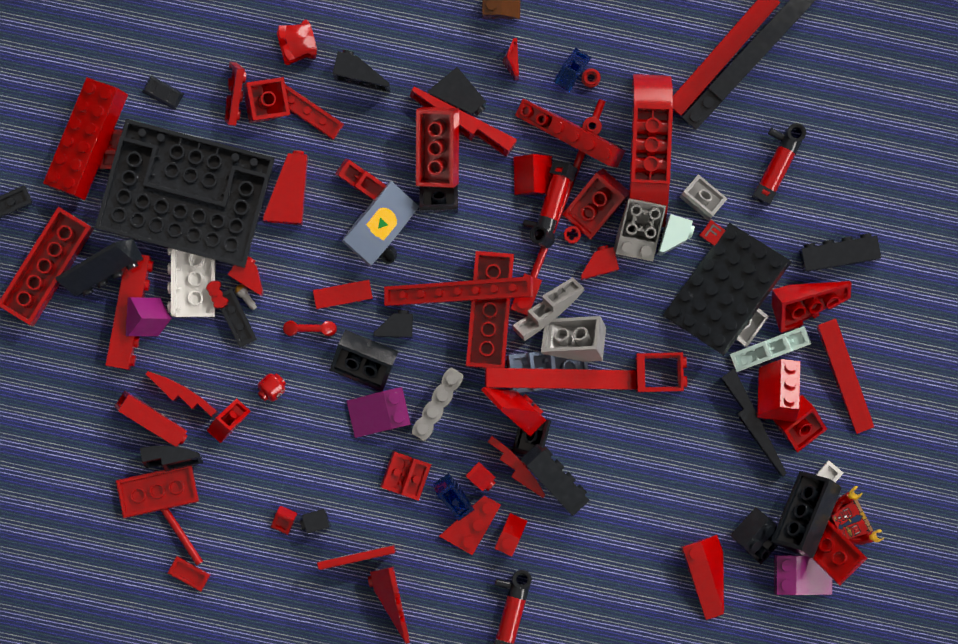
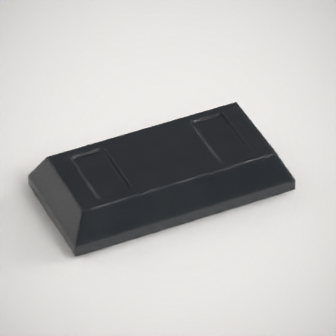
M150 76L142 90L144 94L176 110L184 95L181 91L153 76Z

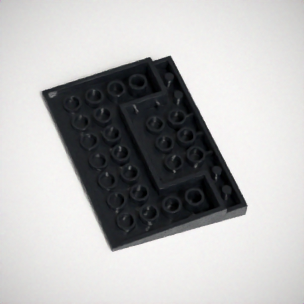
M126 119L117 145L95 229L245 268L275 158Z

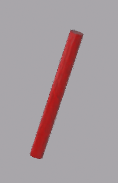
M160 510L197 566L200 565L203 560L170 510Z

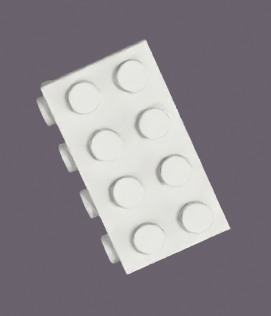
M168 248V255H171V263H168V275H171V282H168V294H171V301H168L167 306L168 313H171L172 317H215L212 297L206 290V286L211 281H215L216 260Z

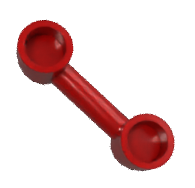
M290 320L284 324L283 331L288 336H294L298 332H322L325 336L331 337L337 332V326L332 321H325L322 325L297 324Z

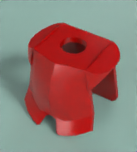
M305 19L300 25L278 26L277 37L285 65H290L306 57L316 59L318 49L311 24L308 20Z

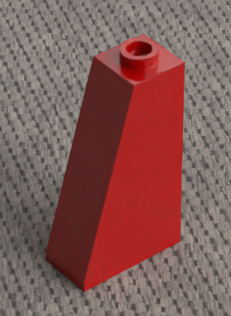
M294 150L293 153L287 154L264 213V222L303 225L308 155L304 154V151Z
M125 390L114 406L120 413L175 447L179 444L182 445L187 438V430Z

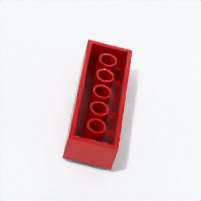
M86 77L43 184L74 197L86 199L128 97L127 93L119 88Z
M58 207L1 297L0 307L25 323L34 326L60 285L55 277L70 269L94 228Z
M476 251L473 280L512 278L514 254ZM510 298L471 301L466 367L483 369L505 368Z

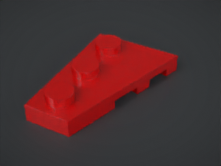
M229 61L232 76L228 78L227 86L231 94L226 98L225 122L228 125L236 126L237 120L239 121L241 114L239 103L243 100L242 83L246 81V72L237 62Z
M484 495L439 537L473 555L501 505Z

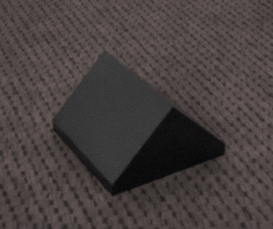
M458 185L454 188L419 186L420 213L458 212Z
M546 419L531 437L518 426L512 451L527 454L536 444L544 448L551 420Z

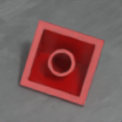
M529 154L514 157L515 195H545L547 193L552 174L549 173L552 166V156Z

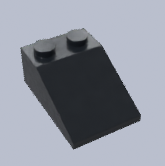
M349 50L338 51L332 73L334 80L390 93V83L358 56L354 55V52Z

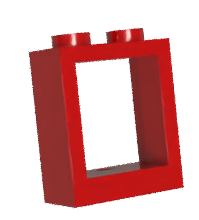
M683 352L635 354L636 393L683 392L684 387H687V376H684L683 368H687V358L683 357ZM677 358V387H645V359Z

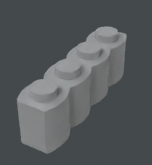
M452 367L444 373L442 384L434 390L432 401L426 404L422 417L414 424L412 429L413 435L423 441H426L431 436L434 424L441 419L444 408L450 404L453 398V392L460 387L463 381L462 373Z

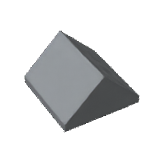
M699 174L680 195L684 202L707 221L715 215L728 199Z

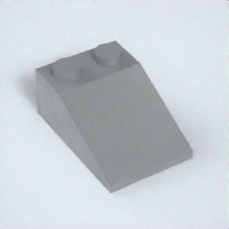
M601 316L554 319L544 327L541 353L582 362L603 361L606 326Z

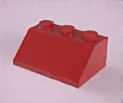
M780 359L760 367L758 370L757 418L796 422L800 406V361Z

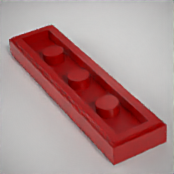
M285 84L290 111L334 140L344 124Z

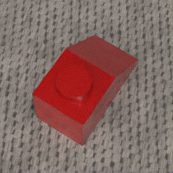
M608 245L598 247V251L594 252L581 274V280L618 271L619 266L614 247L609 248Z
M248 256L245 268L234 265L228 275L262 296L264 292L259 269L255 265L256 261Z
M236 399L214 419L206 431L222 443L251 411Z
M480 462L466 475L481 491L485 489L489 491L496 483L493 481L496 477Z
M510 513L494 549L513 556L527 520Z

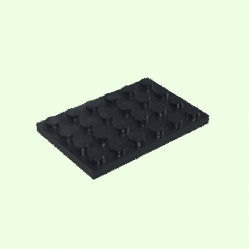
M731 223L727 225L726 231L717 244L711 247L663 314L666 319L723 356H725L792 263L783 255Z

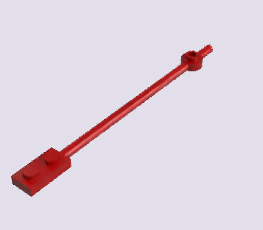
M598 100L592 117L584 121L582 128L596 135L600 133L602 124L599 118L606 101ZM594 123L596 128L590 129L589 124ZM580 150L573 164L578 169L577 174L586 154ZM570 181L554 233L574 185L573 181ZM540 248L531 274L524 273L523 276L533 277V297L515 298L511 310L528 316L527 310L532 308L542 282L537 277L549 248Z

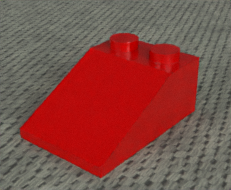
M601 169L596 172L562 215L578 227L589 239H592L629 197V190L605 169Z
M488 387L481 389L507 417L530 437L546 421L541 415L543 413L542 409L536 404L532 406L531 404L534 401L526 394L522 396L518 391Z

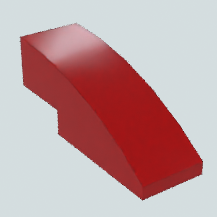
M346 158L335 173V175L372 200L378 197L386 186L373 175Z

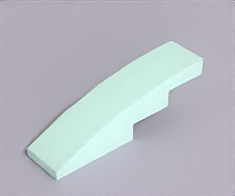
M805 326L734 352L730 356L736 372L810 345L811 341Z

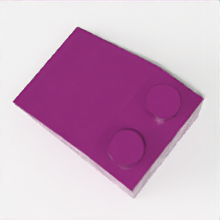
M402 387L347 400L355 438L411 425Z
M774 555V594L832 595V578L813 558L803 555Z

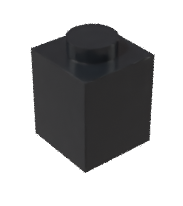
M326 509L302 515L303 519L300 520L302 530H306L307 534L330 527Z

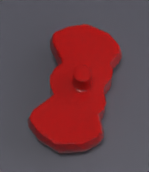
M211 281L207 284L206 290L212 297L213 306L217 309L224 308L229 300L223 297V292L220 290L221 282Z

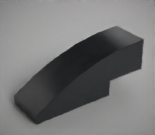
M149 446L140 448L141 459L145 468L162 465L165 471L203 463L200 453L181 447Z

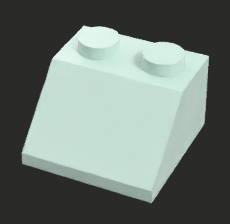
M670 214L667 218L657 255L661 256L685 243L687 239L690 240L695 226H692L693 221Z

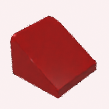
M280 506L275 514L271 528L288 535L297 513Z

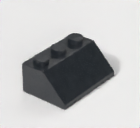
M345 330L338 343L330 371L382 392L399 351Z

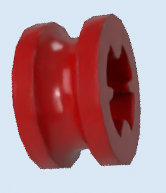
M570 226L565 229L564 239L567 243L574 244L580 240L581 232L578 227ZM571 230H575V234H578V237H574L573 240L569 239L570 236L567 237V232L570 233Z

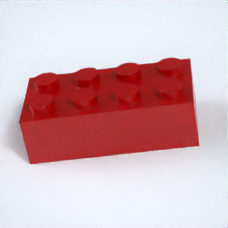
M420 107L416 109V186L454 188L459 184V108Z

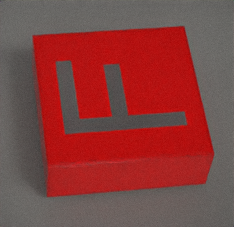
M710 220L699 236L715 246L726 230Z

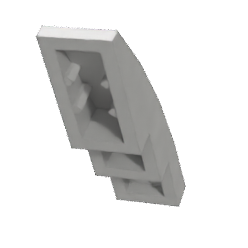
M573 277L544 294L541 303L527 310L528 316L515 323L513 330L526 341L565 311L582 294L584 287Z

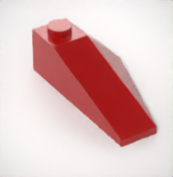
M850 281L794 284L773 289L771 305L779 331L782 333L799 328L804 325L803 321L811 317L816 318L819 316V312L826 308L832 309L850 299L852 283Z
M716 534L681 546L705 620L724 614V556L718 535Z
M394 567L371 571V576H368L370 588H374L376 595L406 644L410 643Z

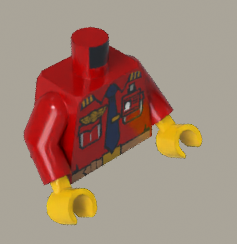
M854 486L850 492L837 499L830 516L832 524L853 544L863 545L873 541L880 542L884 540V538L879 539L876 536L877 533L882 531L881 529L873 532L857 500L863 493L855 494L854 490L858 486Z

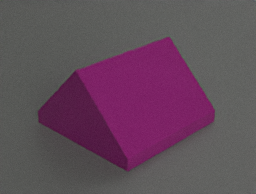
M128 297L126 336H159L172 319L161 298Z

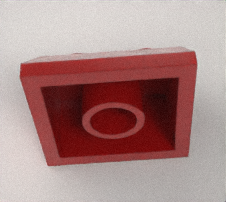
M284 77L247 82L243 85L249 123L268 121L290 115Z
M803 395L800 396V406L796 422L773 420L779 431L797 453L827 430L815 407Z

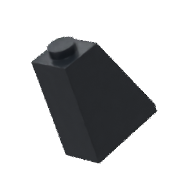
M458 67L428 90V94L455 108H459V110L471 116L474 114L478 116L486 109L484 107L486 105L485 99Z

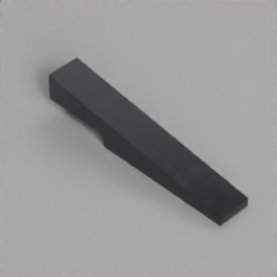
M732 369L720 379L742 409L736 415L778 474L783 477L787 473L760 419L757 418V413L735 369Z

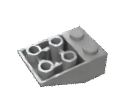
M628 198L614 244L615 254L653 262L666 205Z

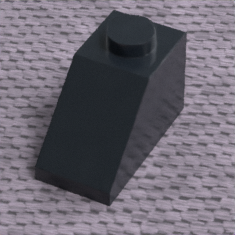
M398 310V313H393L374 331V337L413 338V314H409V310Z

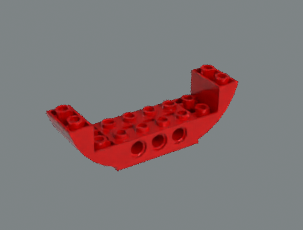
M633 74L629 198L666 205L661 226L665 227L671 169L672 78L665 75Z

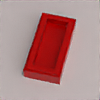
M176 556L168 571V574L202 592L211 574L179 556Z

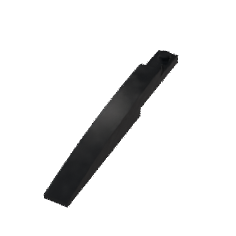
M789 0L683 115L682 119L696 131L816 0Z

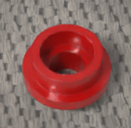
M590 68L583 72L581 79L586 87L593 88L599 84L601 76L596 69ZM589 75L594 76L595 80L590 82L588 81L587 77Z

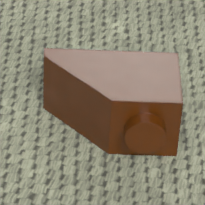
M483 0L482 19H520V0Z

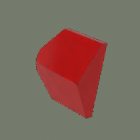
M513 38L503 59V64L514 80H519L517 38Z

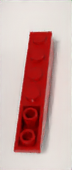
M526 99L522 100L515 114L518 118L610 167L618 168L626 151Z

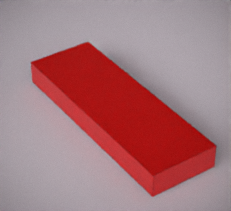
M370 280L313 290L316 309L373 299Z

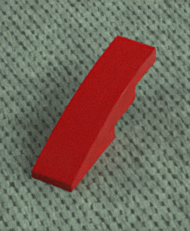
M149 371L146 373L171 400L176 401L181 397L192 409L200 405L211 417L218 413L206 400L187 387Z
M491 436L488 443L503 453L499 460L515 470L511 477L544 498L545 493L524 463L510 449Z

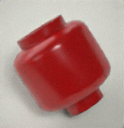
M277 373L267 374L258 382L259 392L257 394L264 401L274 402L285 392L286 383Z

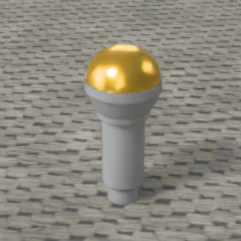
M243 284L237 285L235 287V294L242 298L252 310L256 309V303L248 294L247 287Z

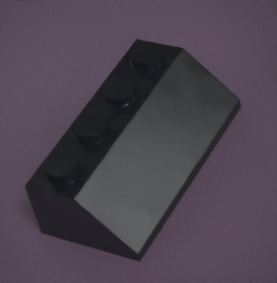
M134 239L114 242L55 278L57 282L74 296L83 295L86 297L94 293V288H101L109 284L108 280L111 278L114 280L123 276V271L135 269L138 267L137 263L144 259Z
M799 471L771 542L797 554L814 558L842 487L829 478Z

